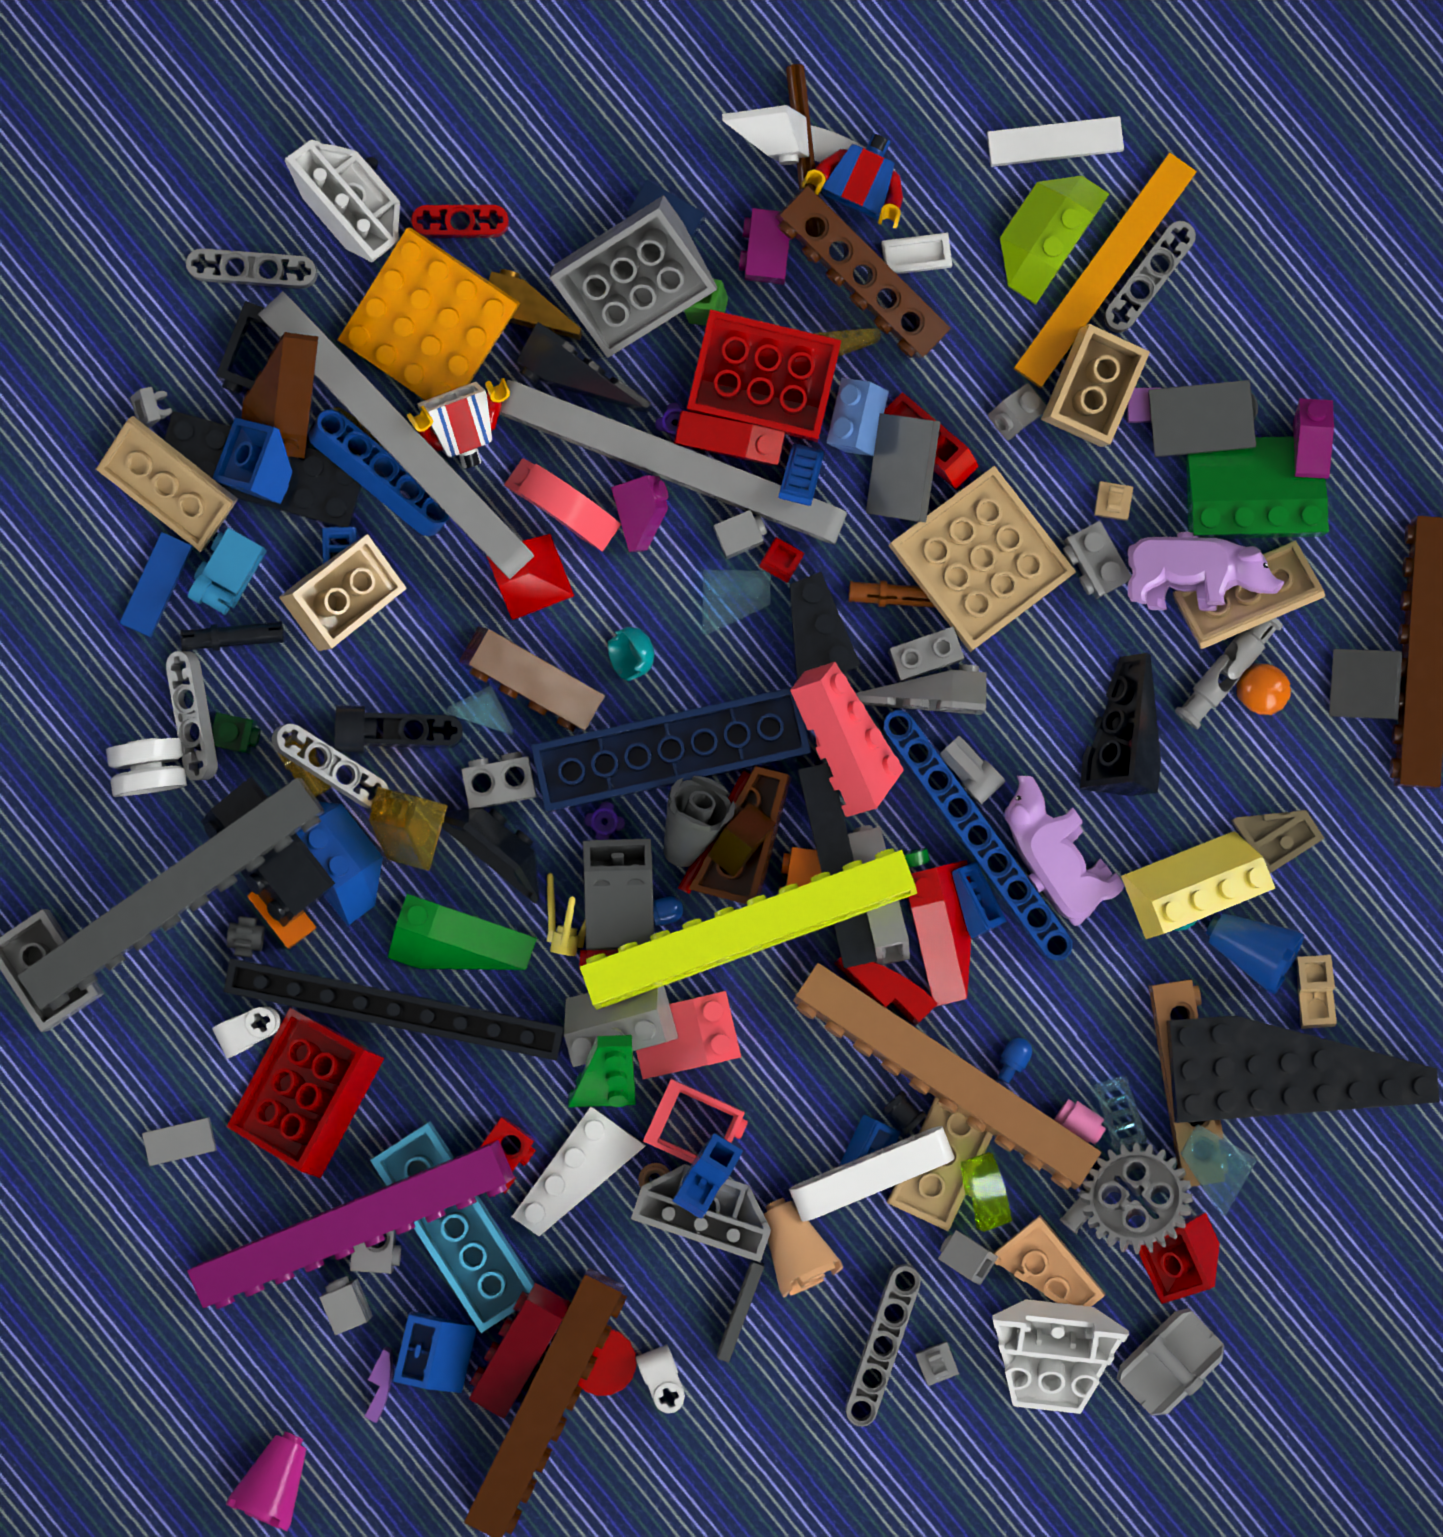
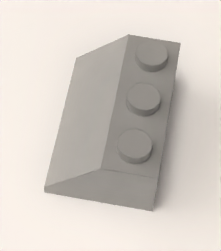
M665 987L653 989L598 1010L593 1006L589 993L567 998L564 1037L572 1066L577 1067L586 1064V1058L597 1036L632 1035L633 1051L677 1039L678 1034Z

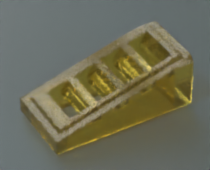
M879 328L813 333L842 340L838 357L878 343L881 337Z

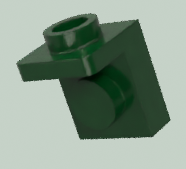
M216 712L212 729L215 747L250 754L251 748H257L261 729L256 728L257 721L253 719Z

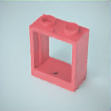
M671 1078L643 1142L689 1163L694 1162L697 1157L696 1154L659 1138L679 1093H683L733 1116L724 1136V1139L732 1143L734 1137L741 1139L748 1121L743 1119L745 1111Z

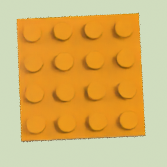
M409 227L406 228L339 336L338 341L422 399L428 400L471 383L521 303Z

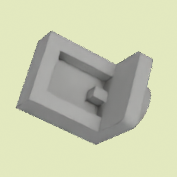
M1027 383L1003 400L988 414V417L993 422L995 428L1009 441L1023 428L1043 415L1046 405L1030 384Z

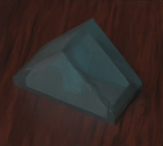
M489 686L449 706L446 713L509 735H513L514 727L493 686Z

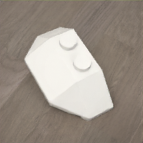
M310 140L285 158V163L303 200L345 249L373 262L398 243L400 201L357 151Z

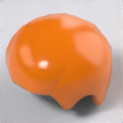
M1254 663L1243 672L1241 678L1237 681V697L1250 711L1259 715H1273L1282 710L1289 701L1291 684L1288 677L1279 668L1270 664Z

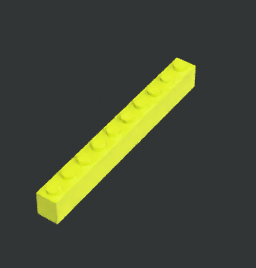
M893 848L881 851L875 855V860L864 864L862 860L853 861L842 867L844 871L833 875H830V872L820 873L813 876L809 884L798 887L797 883L787 885L779 889V894L770 898H766L765 895L754 897L746 902L747 906L737 910H734L733 907L721 909L714 913L715 918L702 922L701 918L688 921L682 925V930L671 934L669 930L655 933L650 936L651 941L638 945L637 942L625 944L618 948L619 953L608 957L604 953L594 955L586 959V965L580 966L592 1004L596 1010L915 895L917 894L916 886L903 851L895 852Z

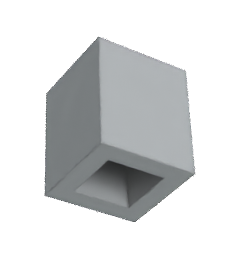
M751 510L713 525L726 560L764 544L762 536L767 534L760 515L754 517Z
M956 1230L953 1235L948 1236L943 1242L940 1250L942 1253L938 1259L969 1280L981 1285L998 1256Z

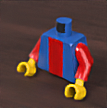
M872 134L866 149L852 144L848 150L839 149L822 160L814 170H810L801 184L803 188L808 183L813 184L816 187L814 192L819 195L822 189L823 196L878 220L879 225L882 224L883 219H891L894 222L893 228L898 226L901 215L900 208L903 201L901 178L894 171L895 163L884 158L890 141L880 135Z

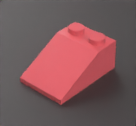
M726 991L669 1004L678 1038L636 1050L642 1079L741 1058Z

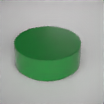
M927 848L903 852L909 868L926 864L930 860Z

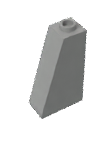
M861 826L854 829L853 833L848 834L854 861L862 860L864 864L875 860L877 853L886 850L881 827ZM899 901L866 912L877 957L876 963L887 965L910 959L909 939Z

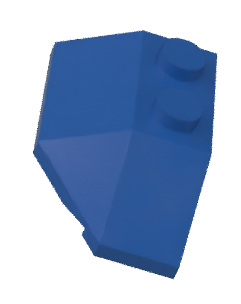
M319 802L325 811L319 816L321 822L306 833L300 829L296 834L335 882L324 896L346 925L349 926L375 906L383 856L342 804Z

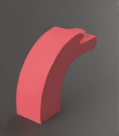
M524 458L521 459L504 484L510 491L545 511L579 538L602 552L621 526V523L582 493L543 467L533 464Z

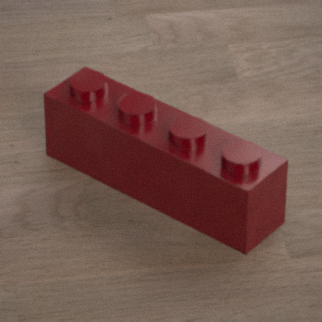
M537 1283L533 1285L529 1294L522 1291L513 1307V1310L518 1313L514 1319L509 1316L507 1317L498 1335L503 1337L500 1344L493 1341L484 1357V1360L489 1363L485 1369L479 1366L469 1383L474 1386L469 1400L505 1419L561 1324L571 1302Z

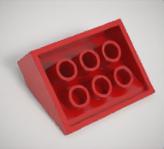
M710 309L687 411L785 432V435L818 442L842 340Z
M289 1008L226 1127L298 1171L321 1178L384 1058L299 1011Z

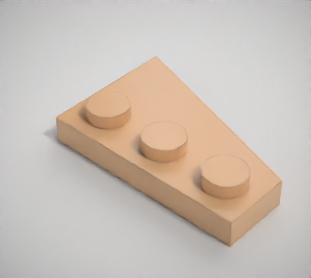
M1041 1215L993 1252L998 1256L995 1261L996 1265L1002 1266L1013 1273V1276L1032 1285L1056 1303L1092 1307L1105 1296V1292Z

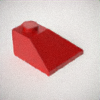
M551 534L522 541L534 554V557L511 579L487 556L512 621L574 597Z
M1206 1212L1184 1219L1185 1228L1175 1226L1177 1238H1171L1169 1235L1164 1236L1166 1247H1162L1157 1241L1153 1242V1252L1151 1253L1146 1245H1141L1139 1255L1161 1304L1215 1287L1220 1243Z

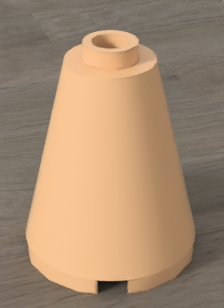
M781 1198L766 1206L767 1212L764 1216L771 1228L768 1243L779 1291L783 1297H786L788 1293L791 1296L823 1282L825 1272L831 1271L832 1275H835L843 1269L840 1259L809 1221H801L793 1201L785 1202L784 1198Z

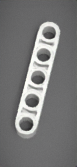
M938 1126L792 1186L789 1191L801 1221H809L945 1165L954 1160L955 1157L943 1126Z

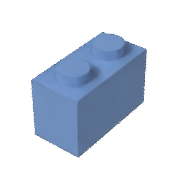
M841 378L827 444L847 453L874 456L879 414H884L889 391L869 381Z

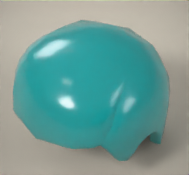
M626 627L616 631L617 636L610 639L607 645L609 658L614 670L620 678L626 681L643 676L651 669L654 662V647L650 638L639 628Z

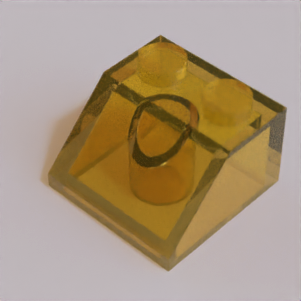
M378 787L376 796L372 800V811L369 821L387 860L430 871L447 805Z

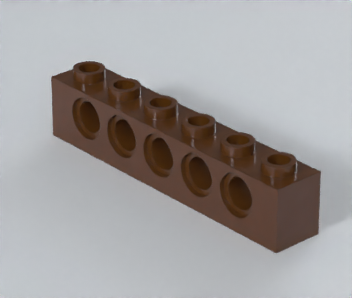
M809 186L802 188L775 216L780 222L777 226L779 230L790 240L795 237L804 246L801 249L804 255L816 264L819 261L828 269L825 273L826 276L836 286L841 287L844 285L852 293L849 297L850 300L862 311L867 308L876 317L873 320L874 324L885 334L891 332L899 340L897 343L898 348L909 358L913 356L924 358L951 329ZM809 218L817 220L820 224L821 230L817 237L808 235L805 230V224ZM833 242L840 243L844 248V257L840 261L834 260L829 254V248ZM857 266L864 267L868 272V280L863 285L858 284L853 278V271ZM882 289L887 290L892 297V302L888 308L881 307L877 302V295ZM905 313L911 314L915 319V327L911 332L905 331L901 326V318Z

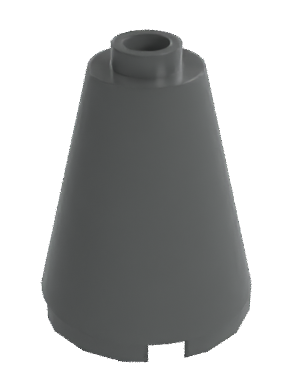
M693 776L692 780L683 781V778H681L670 789L667 802L663 853L665 858L675 866H691L731 822L734 816V801L731 804L727 797L728 791L716 781L702 776Z

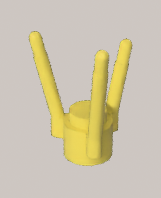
M552 873L547 874L548 935L546 941L551 942L550 952L576 956L577 948H583L586 936L585 920L577 935L578 929L571 927L576 901L575 897L572 896L568 901L564 926L558 925L556 931L554 878Z

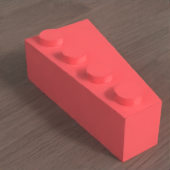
M836 662L804 671L790 691L807 730H814L817 745L815 748L820 760L826 758L833 774L829 780L834 791L840 790L845 804L841 808L845 817L877 809L904 771L899 759L894 755L881 731L873 722L864 704L859 700Z

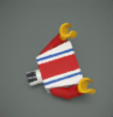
M501 378V383L493 387L491 381H487L485 383L488 391L487 394L484 388L477 382H473L417 403L421 413L415 417L409 413L407 418L412 423L414 429L435 451H442L447 457L459 455L463 468L477 466L481 463L477 448L492 441L491 432L496 428L502 402L510 395L504 378Z

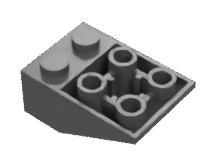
M651 839L583 841L586 950H617L619 947L631 942H637L638 945L651 941L650 936L654 934Z

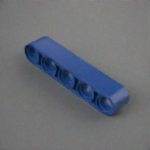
M328 409L319 414L308 432L309 440L315 448L423 536H433L441 530L449 520V515L390 453L340 412ZM322 426L330 428L333 434L326 432ZM348 447L355 449L359 455L351 453ZM374 469L382 471L385 477L379 476ZM401 491L407 492L411 499L404 497ZM427 512L434 514L437 520L431 519Z

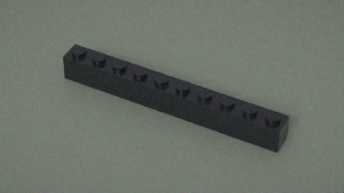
M230 959L223 991L555 1061L559 1059L564 1035V1026L240 959Z

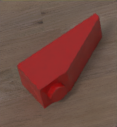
M903 392L884 410V414L936 421ZM940 424L934 472L956 490L979 465L970 449Z
M681 410L674 444L772 466L779 463L785 432Z

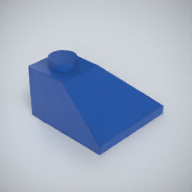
M235 418L212 479L219 484L260 499L281 504L288 490L293 472L280 430L272 426Z

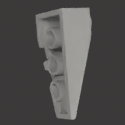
M959 665V670H949L858 692L856 695L864 705L981 715L986 711V672H979V666Z

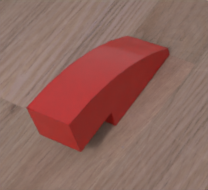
M841 957L835 963L864 994L885 1008L892 1003L914 1026L939 1004L915 983L883 965L870 962L844 968Z

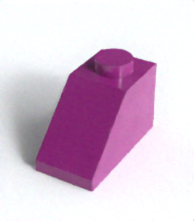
M1299 398L1293 420L1295 477L1329 478L1334 433L1333 400Z
M650 475L611 487L629 552L648 550L668 510L666 502L668 490L665 483L660 480L659 476Z

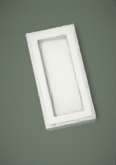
M948 233L884 240L881 242L883 260L896 274L952 268Z

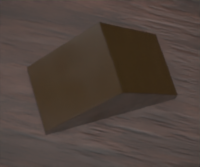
M749 803L724 828L708 857L735 877L777 824L753 804Z

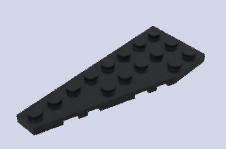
M1239 1016L1166 1021L1174 1123L1440 1102L1437 1068Z

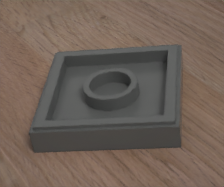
M1334 649L1329 716L1398 720L1402 652Z

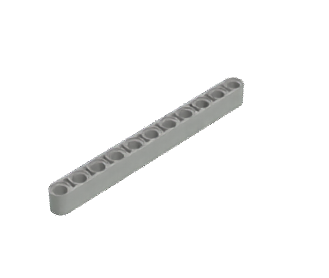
M283 291L258 314L279 338H281L284 332L319 337L314 375L509 579L534 557V554Z
M507 380L506 382L510 395L502 402L500 415L654 476H659L662 479L744 511L751 510L754 515H760L762 518L818 540L836 544L847 516V512L815 498H813L811 506L780 499L778 496L781 485L515 381Z

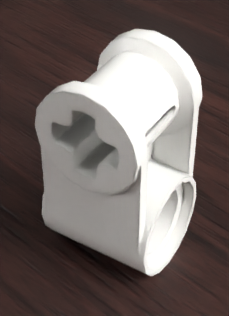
M264 1006L252 1009L240 1016H235L212 1029L228 1059L253 1047V1044L275 1034L280 1027L281 1019L275 1009ZM259 1014L262 1017L268 1016L270 1018V1022L266 1024L268 1030L264 1027H257L256 1022L260 1020Z
M668 1345L636 1356L640 1372L645 1384L648 1385L656 1407L664 1413H674L679 1410L683 1405L685 1395ZM669 1388L671 1392L677 1391L679 1396L674 1400L675 1405L670 1406L667 1401L661 1402L660 1398L664 1395L663 1389Z

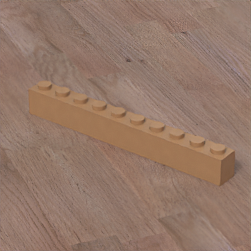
M817 963L795 996L793 1002L798 1004L796 1009L810 1019L816 1016L826 1023L824 1028L838 1038H842L844 1035L855 1042L853 1047L867 1057L873 1054L883 1061L881 1066L895 1076L901 1073L911 1080L909 1085L924 1095L929 1092L939 1099L937 1103L943 1109L952 1114L958 1111L968 1118L966 1123L978 1132L983 1133L986 1130L996 1137L994 1140L996 1144L1009 1152L1014 1149L1024 1156L1022 1160L1033 1169L1040 1171L1043 1168L1052 1174L1051 1180L1058 1186L1066 1190L1069 1187L1074 1190L1078 1188L1102 1153L821 964Z

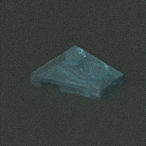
M704 570L702 635H709L720 628L770 606L771 574L767 571Z
M1196 1124L1180 1152V1155L1217 1211L1226 1216L1255 1165L1257 1158Z

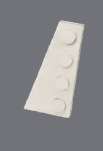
M590 1107L512 1217L537 1236H540L646 1145L598 1110Z

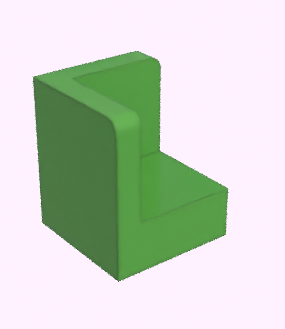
M713 279L718 287L717 290L684 310L690 324L706 326L710 309L725 313L728 295L722 280Z

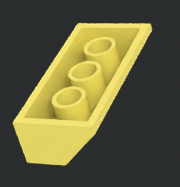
M1235 831L1121 876L1145 939L1165 934L1275 889L1263 856Z

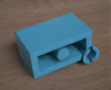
M227 528L225 534L220 532L216 536L211 546V550L214 553L208 563L203 561L194 576L196 580L188 593L189 599L198 604L203 602L223 615H226L230 608L228 606L233 609L235 608L267 552L264 547L230 528Z

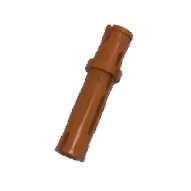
M880 580V583L849 582L848 602L878 603V607L892 604L936 608L920 586L887 584L885 580Z

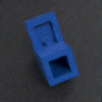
M714 1133L690 1166L672 1201L702 1219L718 1190L732 1173L743 1150Z

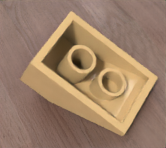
M366 534L306 575L279 598L316 649L322 651L335 647L407 588L369 535Z

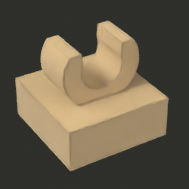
M1100 481L1094 516L1127 521L1133 486Z

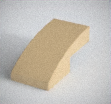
M1331 955L1297 957V985L1301 1029L1335 1027L1337 1024L1333 996L1335 985Z

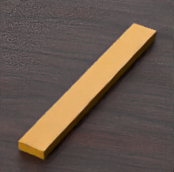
M1172 153L1167 155L1014 367L1015 371L1041 389L1074 343L1079 329L1088 324L1197 171Z

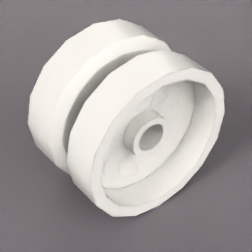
M180 738L142 739L106 749L108 766L114 769H131L129 772L117 774L110 779L114 797L155 793L187 786L184 768L180 766H163V763L176 761L183 756Z

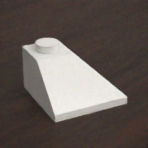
M788 105L722 114L723 122L767 156L779 161L780 165L799 163V158L809 157L806 117Z

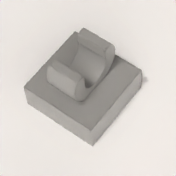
M148 387L139 389L132 395L130 399L136 419L149 428L160 419L169 416L172 413L171 408L162 410L157 406V400L164 399L167 396V392L158 391L154 394L153 388Z
M947 1341L915 1353L927 1386L959 1374Z

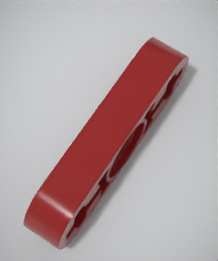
M422 205L413 212L411 218L414 230L425 238H496L502 236L509 227L507 212L498 205ZM447 212L445 215L447 230H441V223L430 224V229L425 230L423 225L418 223V220L424 219V214L429 213L433 220H442L440 213ZM459 212L467 214L470 218L469 226L464 230L454 229L451 226V218L454 214ZM474 212H480V219H490L491 213H497L498 219H503V223H498L497 229H491L489 223H479L480 230H474L476 226Z

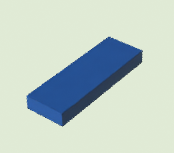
M161 532L121 618L120 624L152 638L191 554L192 545Z

